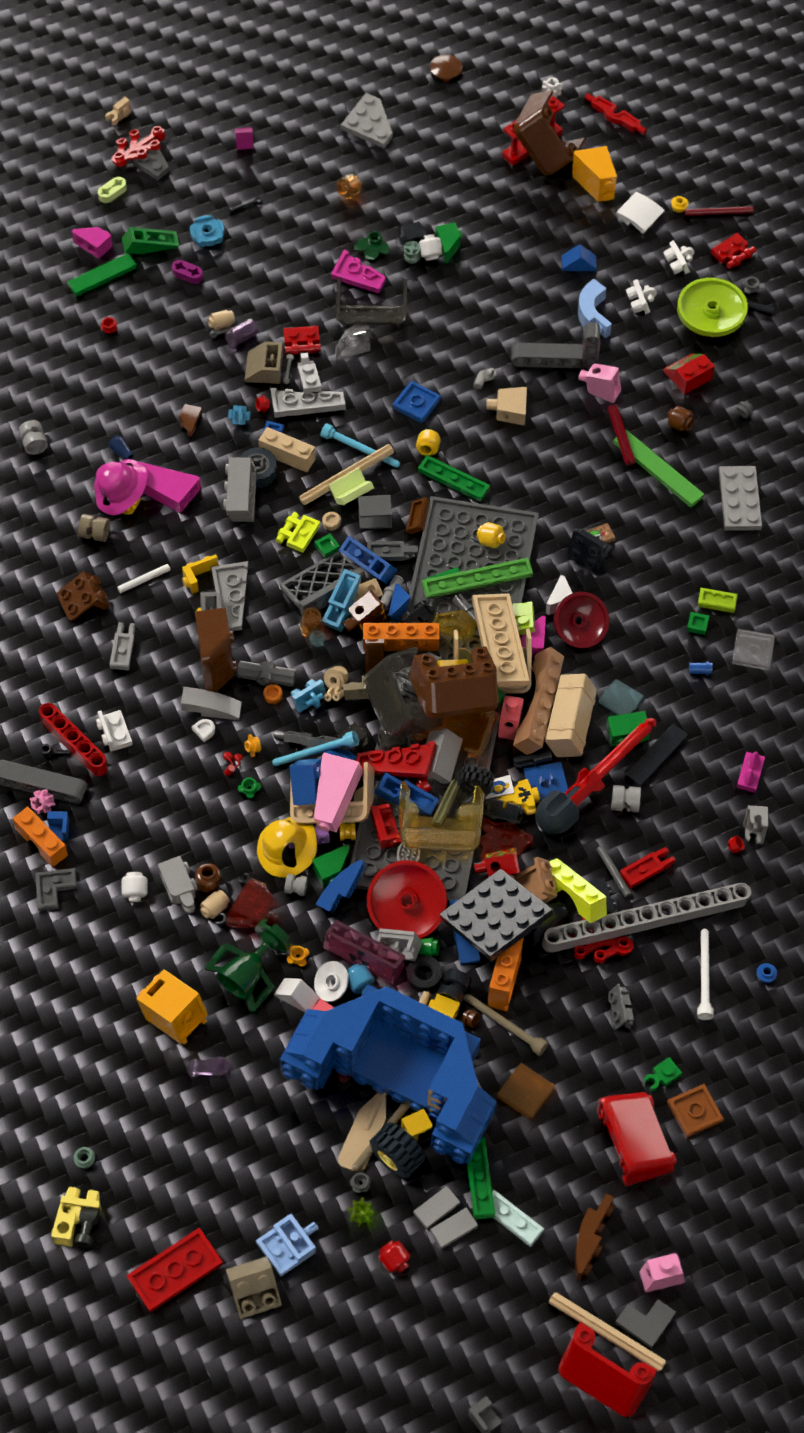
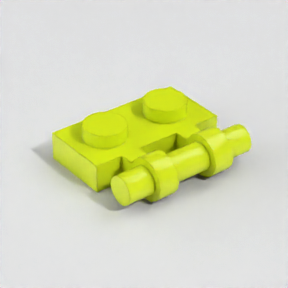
M293 512L291 516L287 517L285 526L277 533L276 542L282 544L284 540L288 539V547L303 553L319 529L320 521L303 515L301 520H299V514ZM292 527H296L293 532L290 531Z

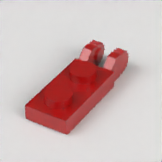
M667 847L621 869L620 874L628 886L633 888L672 866L676 859L670 857L663 862L659 860L669 852Z

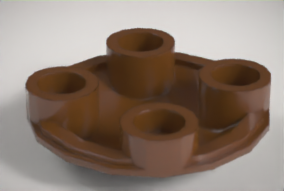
M452 55L435 57L430 64V71L438 78H441L443 82H449L450 79L457 77L462 73L463 69L462 62Z

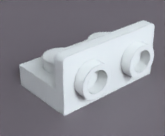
M121 710L103 715L102 711H98L99 718L96 719L98 729L103 730L102 740L105 746H109L110 752L133 745Z

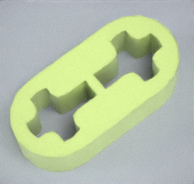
M115 177L98 189L99 200L103 203H109L123 194L127 189L125 179Z

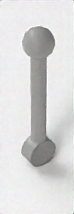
M292 354L286 356L288 362L286 375L283 379L285 384L290 382L289 372L291 361H293Z

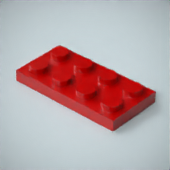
M198 1228L126 1276L151 1313L222 1266L223 1262L201 1229Z

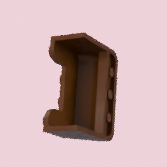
M486 646L472 649L470 657L473 663L438 667L436 660L431 655H414L409 679L423 711L428 717L441 718L496 709L499 701L497 668Z

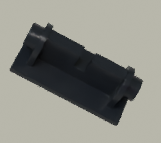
M431 599L426 602L420 601L414 606L416 610L412 613L409 610L400 616L401 621L399 623H420L417 619L418 617L424 622L433 616L436 610L432 605L429 606L427 604Z
M494 798L486 799V808L482 815H486L493 820H506L509 824H520L523 820L525 808L521 807V805L507 802L506 808H503L504 801Z

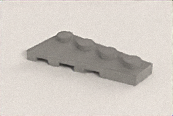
M271 388L275 417L346 410L343 392L320 391L319 393H304V391L293 392V389L277 391V388Z
M248 561L211 567L215 591L220 592L221 608L226 607L229 631L242 630Z

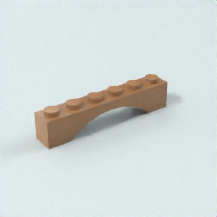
M552 647L535 655L532 667L536 678L535 694L528 713L516 731L513 743L514 747L526 755L543 747L564 660V656Z

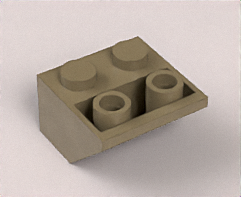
M263 342L248 351L245 382L280 384L283 362V344L281 342Z
M268 1257L226 1269L240 1319L282 1306Z

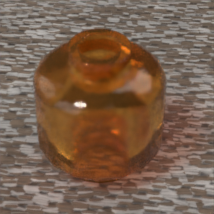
M352 173L345 175L337 182L338 193L346 199L352 198L362 189L360 179Z

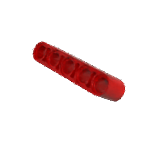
M52 703L42 704L39 708L42 724L93 775H104L108 770L105 755Z

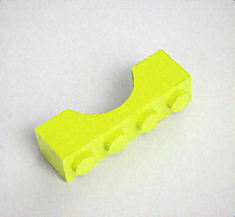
M558 858L550 861L553 880L556 884V892L565 890L573 899L579 915L589 923L607 916L606 896Z

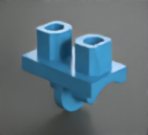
M311 679L306 683V688L302 691L295 689L291 692L296 710L299 713L311 705L315 708L321 706L319 700L323 699L327 693L324 688V682L321 679L318 681Z

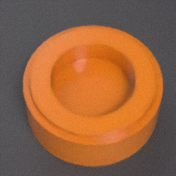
M276 684L266 686L263 691L264 700L270 704L280 702L282 699L281 687Z

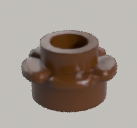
M474 1008L466 1010L462 1016L465 1027L474 1028L480 1020V1013L476 1012Z

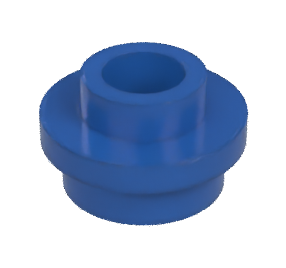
M764 963L758 967L756 974L761 982L771 983L776 979L777 970L773 965ZM764 970L769 971L771 974H765Z

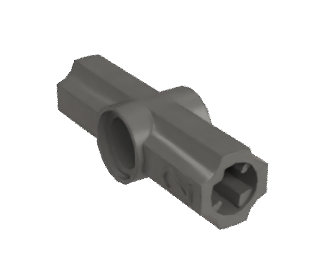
M240 661L238 664L237 678L255 680L263 686L279 684L293 687L295 683V669L277 667L269 661H263L260 664Z

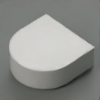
M202 719L192 726V730L205 742L214 735L215 725L209 719Z

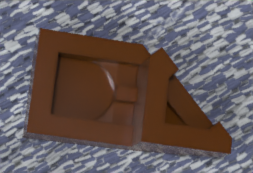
M185 404L179 416L181 420L180 427L182 429L185 428L188 431V435L192 436L196 430V423L202 414V408Z

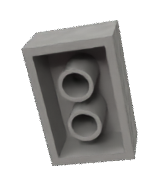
M229 458V464L225 466L228 481H225L224 484L225 492H227V499H224L223 503L224 510L227 511V515L231 518L232 522H254L257 469L251 458Z

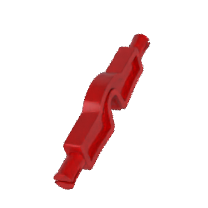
M589 93L585 95L584 99L592 103L591 107L604 114L608 121L620 124L632 132L637 130L643 135L646 134L647 128L641 126L640 120L633 117L627 111L623 110L615 114L614 112L617 107L614 103L600 96L594 97Z

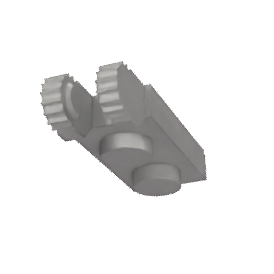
M118 623L110 659V669L129 670L135 639L134 623H130L128 634L123 633L124 623Z

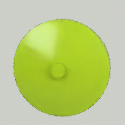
M702 278L691 282L681 291L677 304V312L682 323L691 331L708 337L725 336L739 329L745 321L748 309L747 300L743 292L731 282L719 278Z

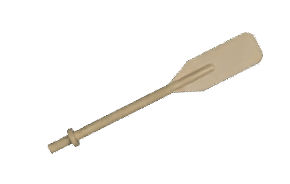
M423 991L419 1002L427 1005L431 994ZM385 1092L384 1094L377 1093L359 1110L338 1156L340 1166L353 1171V1164L368 1147L370 1140L385 1125L387 1095ZM369 1159L362 1166V1168L359 1171H357V1173L365 1170L369 1162Z

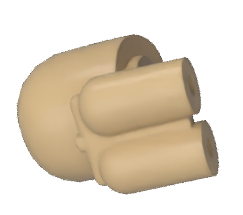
M335 666L325 672L324 682L329 688L324 695L325 701H330L331 699L338 701L344 696L342 687L349 680L348 671L344 667Z

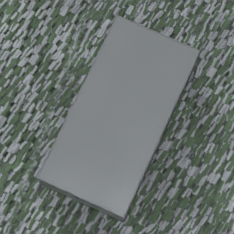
M446 1186L414 1210L413 1214L428 1229L460 1205V1201Z
M466 1207L431 1228L430 1232L442 1249L478 1228V1224Z

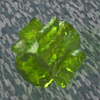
M363 1197L361 1201L356 1202L352 1200L353 1208H348V1213L352 1214L350 1222L355 1220L358 1222V1226L364 1222L369 1224V1216H374V1211L369 1210L372 1207V1203H366Z

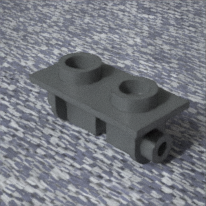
M617 984L609 991L608 996L611 1003L612 1020L615 1030L619 1029L622 1025H625L626 1028L632 1027L634 1023L632 1008H625V1006L631 1005L629 991L626 990V987H620V984Z

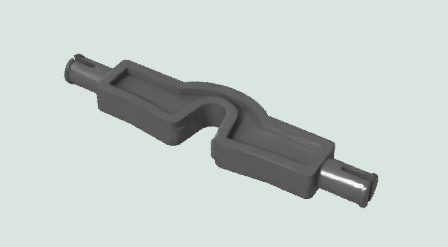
M276 730L274 732L275 739H284L286 742L299 743L311 747L341 739L329 736L314 737L313 734L293 731L282 732ZM341 746V747L335 748V749H342V748H344V749H351V750H354V749H355V747H351V748H350L349 746H348V747H346V746Z

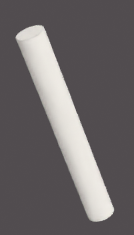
M166 564L118 586V591L122 593L170 571V567Z

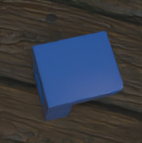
M48 812L49 829L62 842H68L70 822L68 812Z

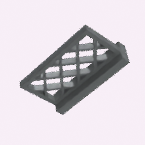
M337 551L279 585L283 592L300 609L301 615L307 618L329 605L328 601L344 569H353L354 571L352 572L361 575L360 584L367 581L365 570L362 567L358 568L350 558ZM339 557L344 560L343 563H334V560ZM322 567H329L328 572H319L318 570ZM332 568H341L340 573H331ZM313 576L312 581H306L303 578ZM326 577L325 582H318L316 578ZM329 578H339L333 583L328 582ZM298 585L297 590L288 589L287 587ZM301 585L310 586V590H300ZM314 586L323 587L317 592L313 591ZM299 595L308 596L301 601L298 600Z

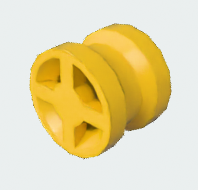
M340 823V841L345 839L356 840L355 823Z

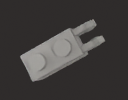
M178 856L159 863V873L171 902L174 904L181 903L185 913H194L195 902L193 898H195L194 890L197 889L194 879H190L188 876L190 869L187 862H183L181 857Z

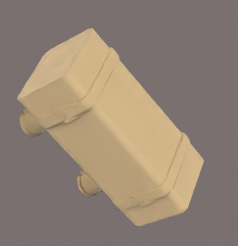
M586 674L560 676L545 735V742L556 757L582 756L597 689Z

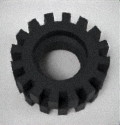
M466 765L460 771L457 785L459 789H462L463 792L467 791L469 795L474 794L476 797L477 795L480 797L488 796V794H491L495 776L492 775L491 771L487 772L488 769H481V766L477 768L475 765L471 767Z

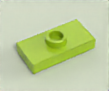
M701 588L697 607L734 613L738 594Z

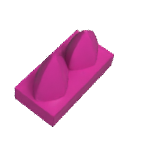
M757 751L754 753L746 752L736 788L756 792L765 757L760 756Z

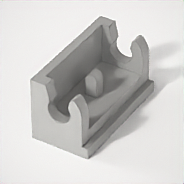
M747 807L743 822L747 841L750 840V834L755 833L757 835V844H763L768 828V807Z
M380 928L375 948L380 949L379 956L381 958L416 961L422 941L415 932Z

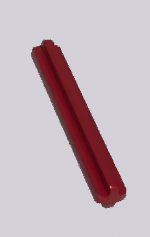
M610 405L608 412L625 464L633 465L635 457L618 406Z

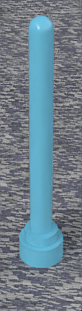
M326 423L321 431V437L326 439L334 438L368 455L376 451L336 432L334 426ZM389 456L381 460L395 468L400 466L399 461Z
M350 731L341 739L276 758L272 763L274 766H279L341 746L355 747L359 745V738L355 731Z

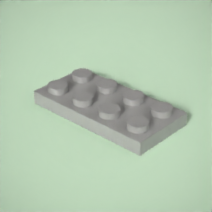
M719 466L724 530H761L762 522L756 466Z

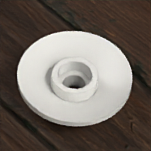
M329 961L319 968L315 976L314 988L320 999L333 1002L343 996L349 982L347 969L343 964L336 961Z

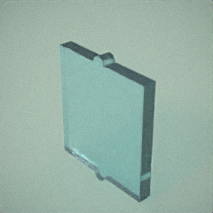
M615 679L610 687L605 689V693L598 703L618 715L629 714L637 709V705L644 695Z

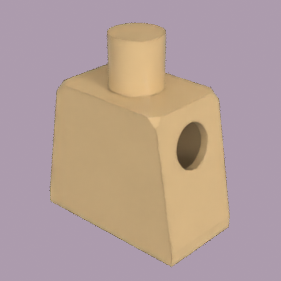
M527 387L499 389L498 399H487L486 410H497V420L525 425Z

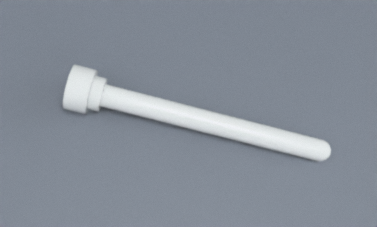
M707 929L701 930V1004L697 1008V1017L701 1020H710L714 1017V1009L709 1003V931Z

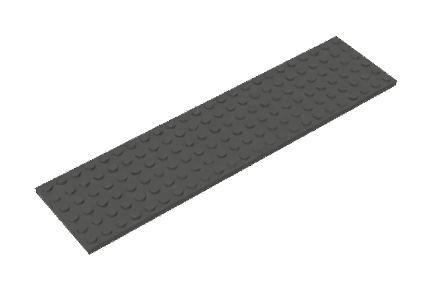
M430 496L427 518L409 593L411 598L406 612L409 610L412 613L416 610L414 608L416 604L422 600L424 602L429 600L426 599L421 581L425 578L456 567L462 572L523 558H529L530 561L539 513ZM490 522L502 526L506 538L504 543L498 548L493 549L480 544L479 539H477V531L484 523ZM526 578L431 598V601L427 604L435 608L434 615L424 622L419 617L417 619L420 623H439V651L396 652L390 684L400 695L404 722L385 723L383 715L375 750L389 751L394 747L402 749L418 743L419 745H426L430 731L447 728L463 739L451 780L455 779L458 781L460 771L466 765L470 767L475 765L477 768L481 766V769L486 768L488 769L487 772L490 771L503 701L492 711L431 718L424 713L417 695L407 689L397 674L395 667L413 659L414 655H421L426 652L439 656L442 660H454V630L458 631V648H467L472 651L476 647H482L478 628H474L471 622L461 615V611L452 602L453 598L456 595L458 596V594H462L465 600L473 605V595L510 594L512 603H522ZM374 775V791L383 775ZM393 776L402 782L407 780L417 786V777ZM434 778L427 779L432 788L427 793L439 799L430 816L405 809L374 794L372 806L390 804L402 842L408 839L412 820L420 821L416 839L421 850L419 862L429 866L440 876L446 888L447 904L451 900H458L466 895L485 795L483 797L477 795L476 797L474 794L469 795L467 791L463 792L462 789H459L443 825L438 828L432 825V819L450 783L442 784ZM371 811L365 821L359 822L350 863L352 865L360 859L367 863L355 887L363 890L369 889L371 881L381 869L397 861V850L399 847L397 845L380 849L371 819Z

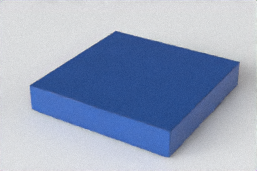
M410 381L392 404V408L423 423L440 402L441 395Z

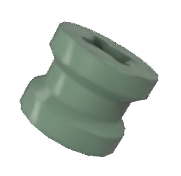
M415 241L407 242L403 247L404 259L408 263H416L421 259L420 245Z

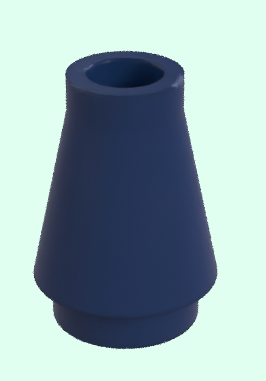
M116 435L109 441L108 445L111 451L124 460L133 458L134 454L123 437Z

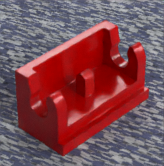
M390 804L370 806L371 819L380 849L400 845L402 841Z

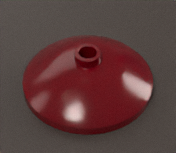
M572 593L563 598L555 610L554 626L556 632L566 644L572 647L588 648L594 646L607 633L609 627L608 610L605 604L591 593ZM576 618L580 619V624L576 623Z

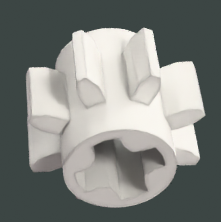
M549 78L547 81H543L542 92L553 90L552 97L556 98L557 95H561L562 83H559L556 78Z

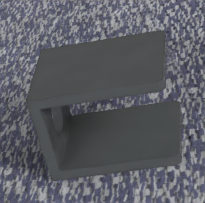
M390 495L358 497L361 530L392 528Z

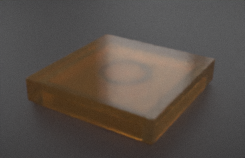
M520 1063L497 1093V1097L529 1119H532L553 1091L555 1085Z

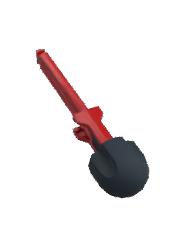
M654 718L645 719V723L639 724L591 771L583 768L578 773L577 781L565 793L558 790L551 791L536 808L535 819L538 827L551 835L568 830L579 819L577 806L592 791H601L605 787L601 779L652 731V727H656V720Z

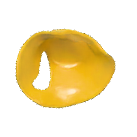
M291 817L270 823L261 832L258 839L257 855L260 864L269 874L276 877L286 878L287 874H294L295 876L300 874L311 865L312 860L316 856L317 839L313 824H298ZM291 842L295 844V858L297 861L295 867H287L282 861L283 849Z

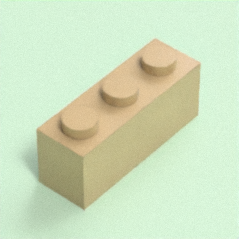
M266 427L258 440L260 449L269 450L276 460L302 471L308 472L315 461V446Z

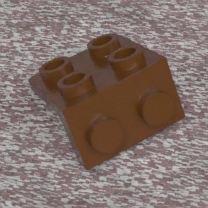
M83 571L57 592V596L69 620L74 621L93 605L103 610L110 606L107 600L108 596L102 590L101 581L96 575Z

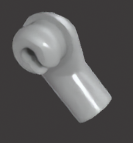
M490 368L480 371L474 382V388L481 389L484 382L494 379L496 370Z

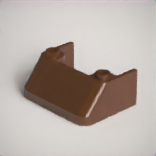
M553 90L531 94L514 125L516 136L543 175L554 174L573 161L574 151L581 150L586 141L585 138H580L562 143L549 124L553 112L548 102L554 93Z
M226 607L195 611L205 690L215 693L234 677V672H237L236 661L232 660L231 642H234L233 631H229Z

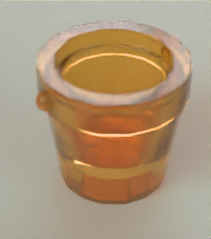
M307 608L302 614L300 630L306 637H318L324 631L321 613L316 608Z

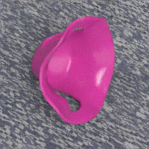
M126 459L121 462H109L102 465L97 470L94 482L98 508L109 515H118L130 508L144 492L148 477L147 468L132 459ZM102 491H103V492L105 493V495L109 498V501H110V505H109V506H106V505H104V503H103V502H104V495H103Z

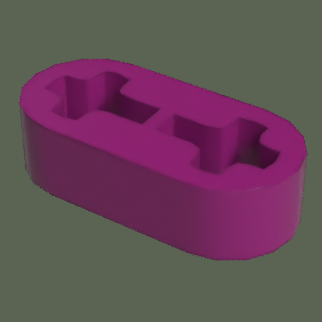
M177 260L172 264V273L175 277L194 284L202 281L203 274L200 267L182 260Z

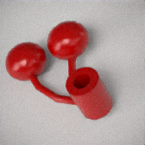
M230 752L223 754V758L231 762V765L224 771L226 776H230L235 771V768L240 765V761L243 759L241 754H235L234 757ZM232 759L238 762L236 766H233Z

